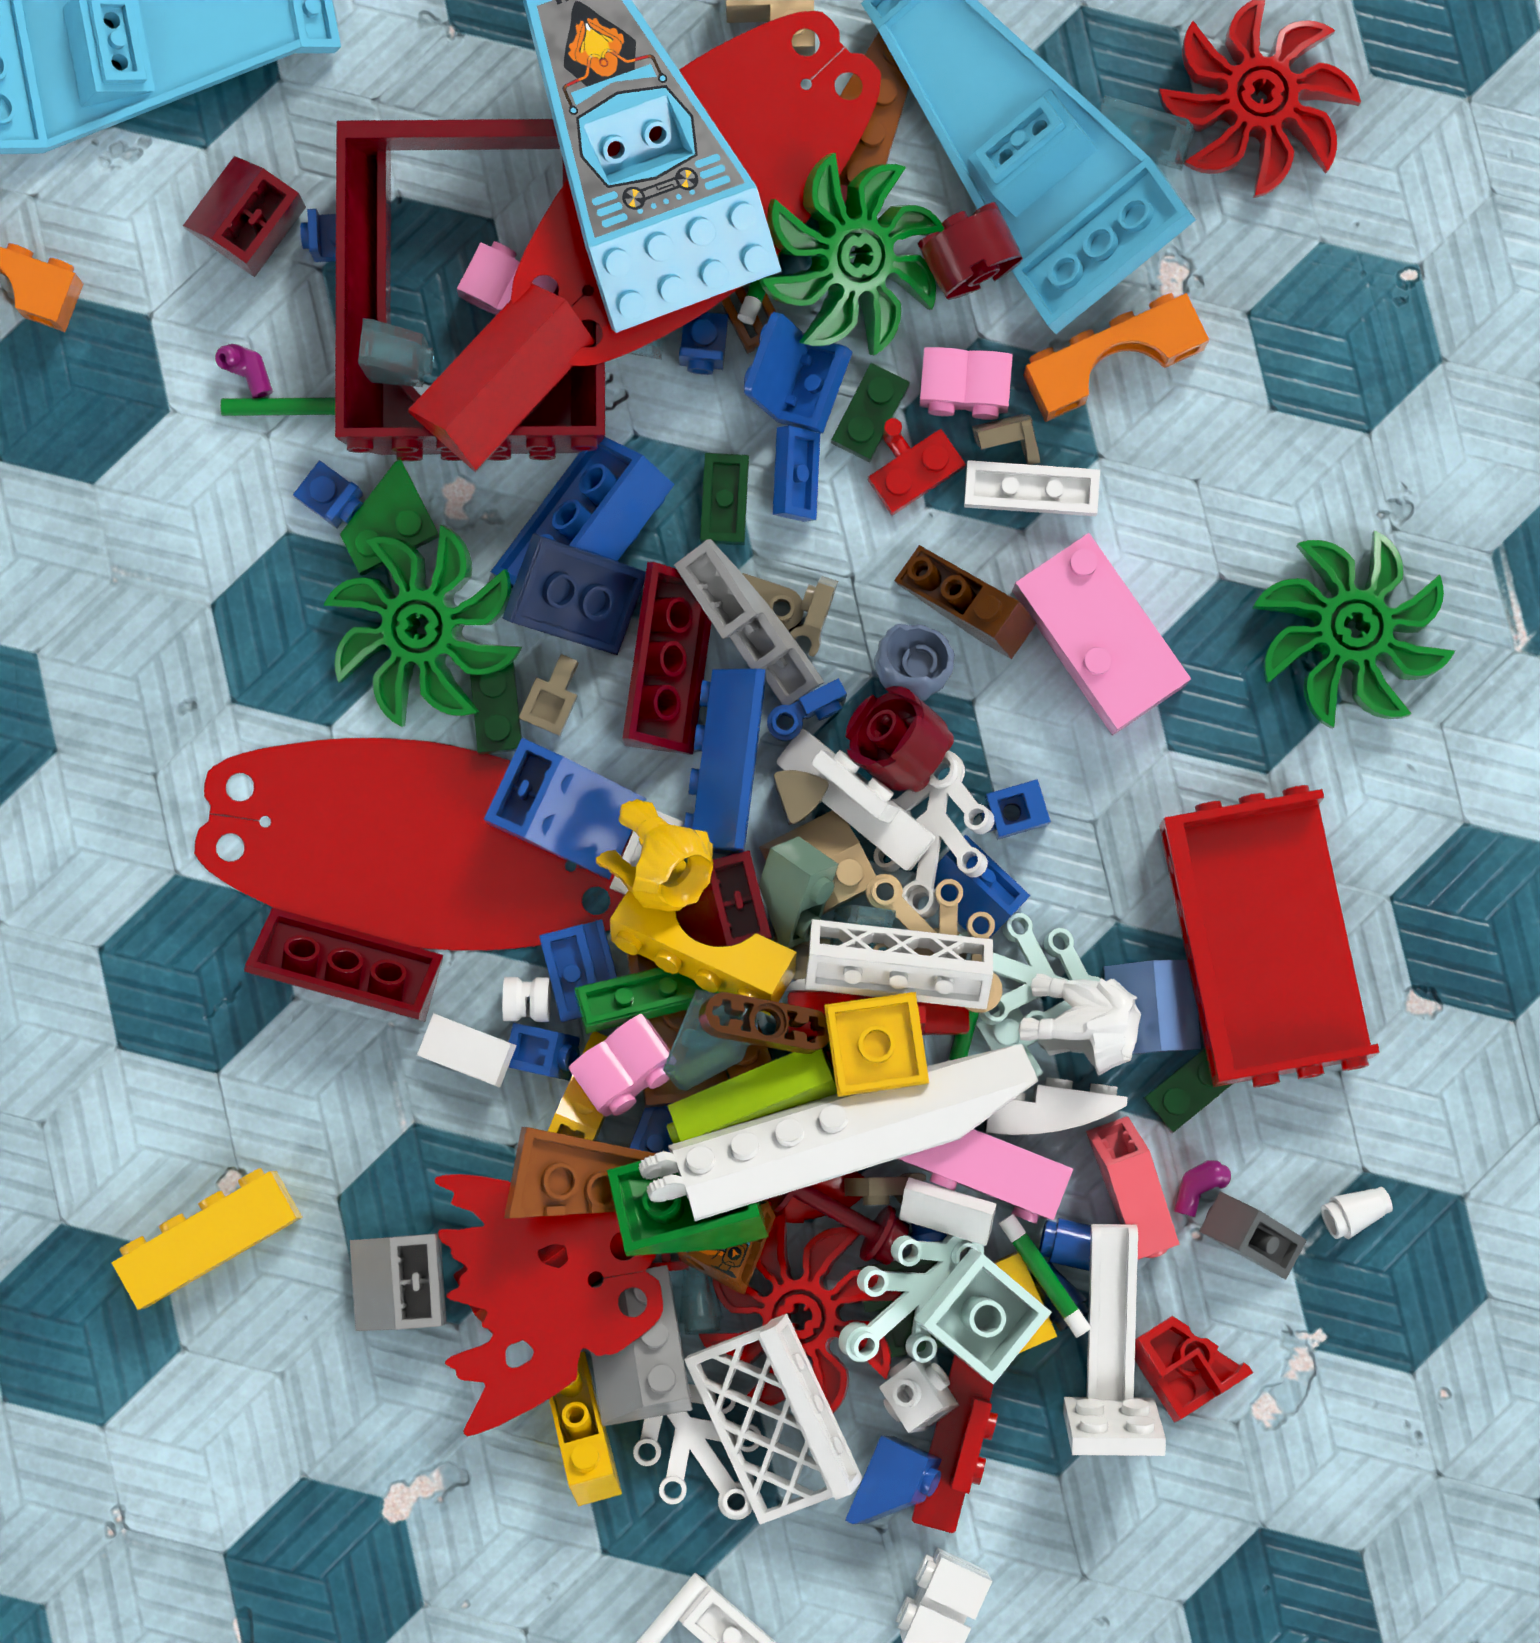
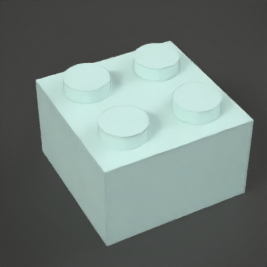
M971 1248L915 1316L914 1320L981 1377L994 1384L1052 1312L983 1253Z

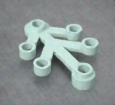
M1023 913L1013 914L1003 924L1002 930L1004 936L1009 941L1017 942L1028 965L993 952V972L1024 985L1002 995L997 1004L1000 1009L999 1017H993L988 1011L979 1013L980 1018L989 1025L1000 1023L1008 1016L1009 1012L1040 997L1033 996L1031 990L1032 979L1036 977L1037 973L1045 974L1051 978H1062L1054 974L1032 932L1033 924L1031 919ZM1012 921H1018L1022 924L1024 928L1023 934H1017L1012 930ZM1056 928L1046 935L1043 942L1044 949L1050 956L1060 958L1069 978L1067 981L1081 979L1100 981L1099 977L1090 976L1086 972L1073 947V936L1068 930ZM963 932V933H961V934L958 935V936L972 937V936L969 935L968 932ZM1054 936H1059L1063 939L1065 943L1063 950L1054 946ZM1064 1000L1045 1012L1034 1010L1023 1018H1035L1039 1021L1048 1018L1055 1019L1072 1007Z
M947 1235L942 1242L916 1241L909 1236L898 1237L891 1247L892 1257L904 1266H914L920 1259L938 1262L926 1273L882 1271L875 1266L863 1268L858 1274L857 1284L860 1290L866 1294L877 1297L885 1291L905 1292L868 1325L861 1322H852L846 1325L839 1335L840 1350L856 1362H865L873 1358L879 1350L880 1339L914 1309V1318L959 1264L962 1250L968 1247V1251L972 1248L984 1254V1245L953 1235ZM911 1244V1253L903 1258L902 1251L904 1247ZM877 1274L878 1281L876 1285L868 1288L870 1277ZM913 1320L912 1334L906 1341V1352L918 1362L925 1363L935 1356L937 1344L930 1337L931 1334L915 1320ZM868 1338L866 1346L859 1351L858 1346L861 1340ZM926 1341V1347L923 1352L917 1354L918 1344Z

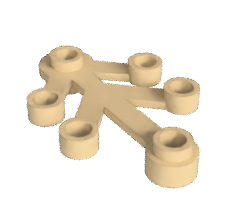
M880 874L868 883L866 899L874 909L879 911L889 910L908 930L937 933L902 897V885L897 878L889 874ZM953 879L943 880L935 889V898L939 903L940 934L957 935L958 903L963 897V888L959 882ZM886 883L892 887L893 896L890 900L884 901L877 896L876 889L878 885ZM944 885H952L956 888L957 897L954 901L948 902L941 897L940 892ZM976 912L967 920L966 928L972 937L989 939V936L995 929V922L990 914ZM982 917L987 920L989 928L985 934H978L973 930L972 923L975 918ZM879 943L875 945L872 949L878 950L879 948L883 947L889 949V947H887L885 944ZM926 948L914 949L919 955L931 956L935 954ZM971 954V961L982 962V955ZM994 972L987 1010L965 1007L967 1010L975 1013H984L992 1010L999 1003L1003 991L1002 983Z

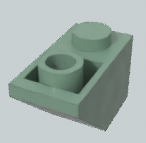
M799 836L770 848L759 882V887L779 944L787 948L810 941L812 919L822 920L821 917L826 901L834 890L833 880L839 865Z

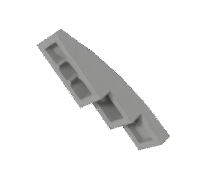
M711 539L703 542L674 564L722 639L730 637L750 669H765L766 681L782 705H791L799 701L800 697L812 692L824 683V680L770 606Z

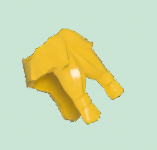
M636 799L622 804L618 820L622 825L633 830L640 837L638 838L642 846L640 859L636 867H633L616 850L601 853L600 856L596 857V863L600 867L609 870L617 878H620L627 889L634 894V898L644 908L671 912L679 911L687 905L697 903L703 890L709 885L713 871V844L710 842L707 832L668 824L658 816L652 802Z

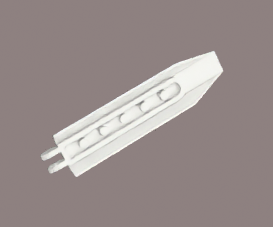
M1013 1045L927 1066L929 1084L843 1097H837V1094L678 1142L668 1146L670 1153L662 1151L654 1156L645 1157L639 1163L638 1168L641 1176L646 1178V1180L657 1179L647 1186V1193L651 1201L660 1203L687 1195L694 1220L698 1221L959 1140L1037 1083L1038 1078L1023 1045Z

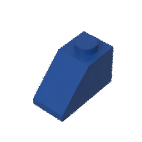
M881 1436L845 1521L851 1524H868L924 1502L926 1496H932L940 1482L941 1472L938 1471L942 1459L895 1436Z

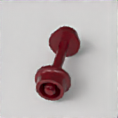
M812 1186L766 1199L771 1202V1209L778 1213L794 1197L865 1236L859 1257L866 1262L875 1259L885 1265L890 1264L894 1260L891 1254L893 1242L900 1236H908L910 1225L900 1220L895 1215V1208L890 1205L884 1207L873 1221Z

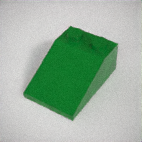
M641 1161L607 1170L624 1250L627 1256L726 1249L769 1237L760 1201L695 1221L687 1195L660 1203H654V1201L649 1199L647 1186L657 1179L646 1180V1178L641 1176L638 1168Z

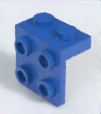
M773 312L769 317L768 323L761 330L759 337L760 345L753 364L748 367L745 373L744 393L777 423L823 434L853 352L847 346L836 343L825 346L801 344L799 341L804 333L784 314Z

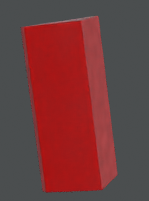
M531 283L530 288L513 305L511 300L408 409V413L476 472L572 369L573 365H570L568 362L582 346L592 347L595 344V340L566 299Z

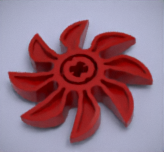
M1252 0L1238 10L1228 27L1225 45L1233 61L1236 62V66L1229 64L1227 59L1216 51L1194 21L1191 22L1185 34L1182 57L1189 77L1196 84L1217 89L1221 95L1195 94L1161 88L1158 91L1160 102L1165 112L1173 121L1186 129L1201 132L1213 126L1219 120L1226 121L1230 125L1221 137L1185 160L1183 164L1192 170L1206 174L1226 172L1237 166L1243 159L1249 137H1254L1259 141V166L1253 198L1264 196L1276 189L1291 168L1294 149L1282 128L1288 129L1304 145L1325 174L1334 162L1337 151V135L1330 117L1322 110L1303 106L1299 100H1321L1355 106L1361 104L1359 92L1355 84L1339 68L1321 62L1305 69L1300 74L1293 73L1289 68L1300 56L1334 34L1335 30L1328 25L1310 20L1293 22L1278 32L1270 57L1263 56L1260 53V28L1265 0ZM1255 91L1256 95L1261 91L1267 96L1264 104L1263 99L1259 103L1252 99Z
M786 1213L775 1217L768 1234L769 1237L766 1239L756 1264V1268L766 1279L772 1282V1293L765 1297L761 1292L748 1284L745 1294H742L714 1279L713 1286L719 1301L727 1310L734 1314L758 1313L763 1319L762 1326L768 1324L771 1319L784 1314H788L791 1321V1314L798 1313V1305H806L804 1311L812 1312V1320L805 1322L804 1330H798L799 1324L792 1323L805 1353L812 1358L813 1371L834 1413L846 1397L849 1387V1369L831 1352L830 1343L833 1339L839 1338L841 1331L849 1323L861 1322L868 1325L871 1322L860 1320L843 1321L840 1317L841 1308L846 1304L852 1305L863 1301H895L902 1293L901 1291H885L877 1297L866 1294L860 1290L857 1284V1277L861 1270L850 1271L831 1290H827L824 1287L825 1276L829 1274L835 1262L861 1235L848 1227L831 1228L813 1237L804 1247V1273L800 1279L794 1280L790 1273L791 1267L787 1251ZM877 1274L870 1277L868 1288L876 1285L878 1281ZM749 1331L698 1335L703 1345L708 1348ZM884 1336L879 1340L877 1354L867 1362L887 1380L891 1369V1351L888 1341ZM868 1338L861 1340L858 1346L859 1351L866 1346ZM757 1340L745 1345L740 1360L753 1364L765 1352L760 1341ZM736 1349L729 1351L726 1354L734 1356ZM771 1367L769 1373L774 1374L773 1369ZM765 1382L759 1399L760 1402L774 1406L786 1400L781 1388ZM756 1386L747 1394V1396L751 1398L753 1397Z

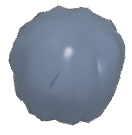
M896 624L887 630L885 637L879 641L878 651L874 657V666L879 681L885 688L891 686L905 687L919 699L926 701L931 695L943 689L945 683L952 675L955 654L947 638L939 631L921 624L913 626Z

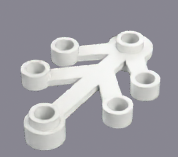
M951 751L946 752L941 764L930 776V781L924 789L918 792H912L908 789L897 799H892L893 802L911 816L910 810L929 796L927 811L916 820L934 834L935 840L918 861L916 880L907 884L903 888L902 894L907 903L924 920L932 917L939 908V903L935 898L934 883L942 839L956 856L958 868L967 876L978 877L982 875L988 864L986 856L978 849L970 846L946 814L948 796H950L964 812L965 825L974 833L985 834L994 825L993 813L984 805L978 804L963 785L962 781L965 775L964 764ZM944 768H950L949 774L944 779L939 780L940 771ZM979 813H984V821L979 825H974V817ZM879 848L875 849L874 861L879 867L887 872H893L900 868L893 860L889 863H884L885 853ZM972 856H977L978 862L975 867L967 869L966 863L968 859ZM928 896L929 901L923 909H918L919 900L922 897Z
M689 1384L691 1402L704 1404L696 1385ZM731 1400L728 1407L722 1408L723 1413L730 1412L734 1408L736 1401ZM687 1411L667 1415L675 1427L667 1475L659 1487V1494L662 1500L668 1504H677L684 1499L687 1492L684 1477L689 1450H691L720 1493L718 1506L722 1514L733 1520L747 1517L753 1509L741 1483L734 1482L706 1440L722 1442L713 1422L690 1417ZM663 1416L644 1419L641 1439L636 1443L633 1451L635 1460L643 1466L654 1465L660 1458L661 1446L657 1440ZM750 1423L749 1429L761 1434L759 1428ZM733 1434L734 1437H735V1439H736V1441H737L738 1435ZM650 1443L655 1447L656 1455L653 1459L645 1460L640 1457L639 1447L642 1444ZM756 1443L751 1446L742 1445L741 1450L751 1452L756 1450L759 1445ZM670 1481L679 1483L682 1488L681 1494L676 1498H670L665 1494L664 1487ZM733 1493H739L745 1499V1505L739 1510L731 1509L727 1503L728 1497Z

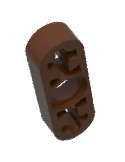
M720 992L707 999L699 1010L701 1027L713 1037L801 1054L816 1052L829 1042L826 1015L815 1009ZM722 1004L724 1005V1013L739 1016L745 1012V1008L747 1009L743 1020L730 1019L723 1025H720V1018L717 1015H713L712 1011ZM759 1011H766L774 1017L776 1030L773 1035H764L757 1030L755 1016ZM809 1021L811 1030L816 1031L818 1036L808 1042L807 1034L795 1030L788 1034L786 1032L788 1026L798 1028Z

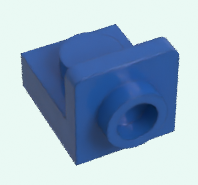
M307 209L308 222H302L300 225L302 248L309 249L314 262L336 261V214L319 215L317 209Z
M705 312L683 326L681 347L679 348L680 366H687L688 372L701 375L713 374L714 369L723 370L728 314Z
M320 460L293 494L295 499L336 529L343 521L348 524L363 504L360 501L363 493L359 486L352 481H347Z
M513 1022L509 1043L517 1046L508 1068L570 1081L572 1073L568 1067L580 1057L578 1048L580 1038Z

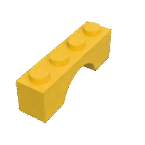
M629 890L610 918L611 941L620 950L630 955L639 954L654 961L665 972L671 974L678 972L694 980L699 987L708 992H728L779 1002L796 973L797 952L757 933L733 946L713 947L695 941L683 931L677 921L676 911L668 912L644 908ZM761 1011V1012H763V1013H765V1014L771 1016L770 1013H768V1012H766V1011Z

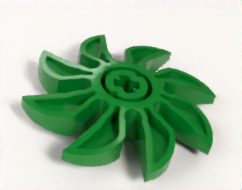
M830 153L823 157L810 171L803 192L804 208L819 223V232L807 227L776 199L770 200L767 223L774 244L785 255L811 256L812 264L808 270H801L794 274L769 276L759 279L758 281L762 288L774 300L798 306L815 304L828 291L820 311L799 343L810 346H825L840 341L857 325L860 303L864 316L869 355L874 356L881 352L894 338L901 320V302L886 287V278L899 284L925 308L933 309L936 299V282L925 259L916 254H895L893 247L894 243L899 239L903 240L911 236L942 232L944 228L941 221L930 210L917 205L890 206L877 219V215L881 211L886 197L906 169L905 166L879 164L863 170L847 186L845 206L841 194L836 153ZM852 247H854L855 250L852 251L851 254H856L853 263L850 262V259H853L854 256H849Z
M440 525L436 568L429 589L425 585V558L414 546L404 540L386 536L365 540L390 571L395 583L399 586V594L396 597L380 579L354 578L339 584L328 595L324 606L362 608L369 611H377L382 616L380 627H353L341 639L335 654V673L338 682H343L374 654L388 646L391 650V657L375 672L373 676V690L380 709L392 722L401 727L405 726L409 685L415 664L420 668V694L432 707L440 712L455 716H466L480 712L457 684L450 669L446 666L445 660L449 655L466 674L485 675L505 669L517 658L522 649L521 646L482 644L476 641H468L462 635L465 625H492L503 615L511 594V580L508 570L504 569L474 596L457 606L454 602V595L471 579L472 561L466 544L452 529L445 525ZM418 618L428 619L429 623L424 627L427 634L417 633L416 629L421 625Z
M1375 530L1372 533L1369 575L1365 590H1359L1355 586V560L1343 548L1323 540H1307L1297 543L1296 547L1322 578L1332 598L1324 597L1321 591L1309 580L1300 578L1277 582L1258 597L1252 609L1292 613L1303 618H1310L1315 624V627L1288 626L1274 638L1264 657L1263 669L1266 683H1270L1297 659L1307 655L1312 650H1316L1322 654L1323 660L1305 677L1303 687L1304 697L1310 711L1322 724L1331 729L1335 726L1338 683L1342 674V668H1347L1352 672V698L1364 711L1384 719H1400L1410 716L1412 713L1385 681L1380 669L1375 664V660L1382 661L1386 668L1396 677L1403 680L1427 678L1441 670L1450 661L1455 650L1416 646L1405 641H1398L1393 636V632L1418 633L1436 617L1444 596L1440 574L1410 600L1400 604L1397 608H1390L1385 604L1384 599L1401 583L1404 570L1397 548L1386 536ZM1350 621L1356 622V629L1362 631L1357 638L1351 637V629L1345 628Z

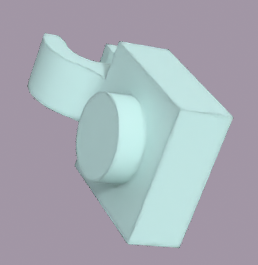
M1019 1008L1009 1012L1008 1016L998 1024L989 1025L984 1021L976 1024L978 1031L991 1051L1022 1044L1037 1078L1043 1074L1039 1064L1027 1048L1037 1042L1038 1039L1031 1041L1020 1040L1018 1029L1024 1016ZM1000 1010L994 1013L992 1016L999 1017Z

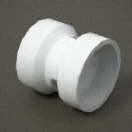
M504 977L503 1021L518 1022L522 1017H531L535 1022H549L551 1004L550 978L536 977L532 982H522L519 977Z

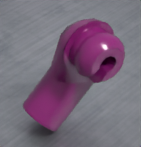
M228 344L221 346L215 354L216 364L221 369L245 377L252 398H263L273 393L263 359L258 352L238 344Z
M1207 1160L1185 1172L1182 1177L1174 1212L1196 1217L1201 1194L1215 1187L1220 1189L1227 1187L1231 1180L1230 1169L1217 1160Z

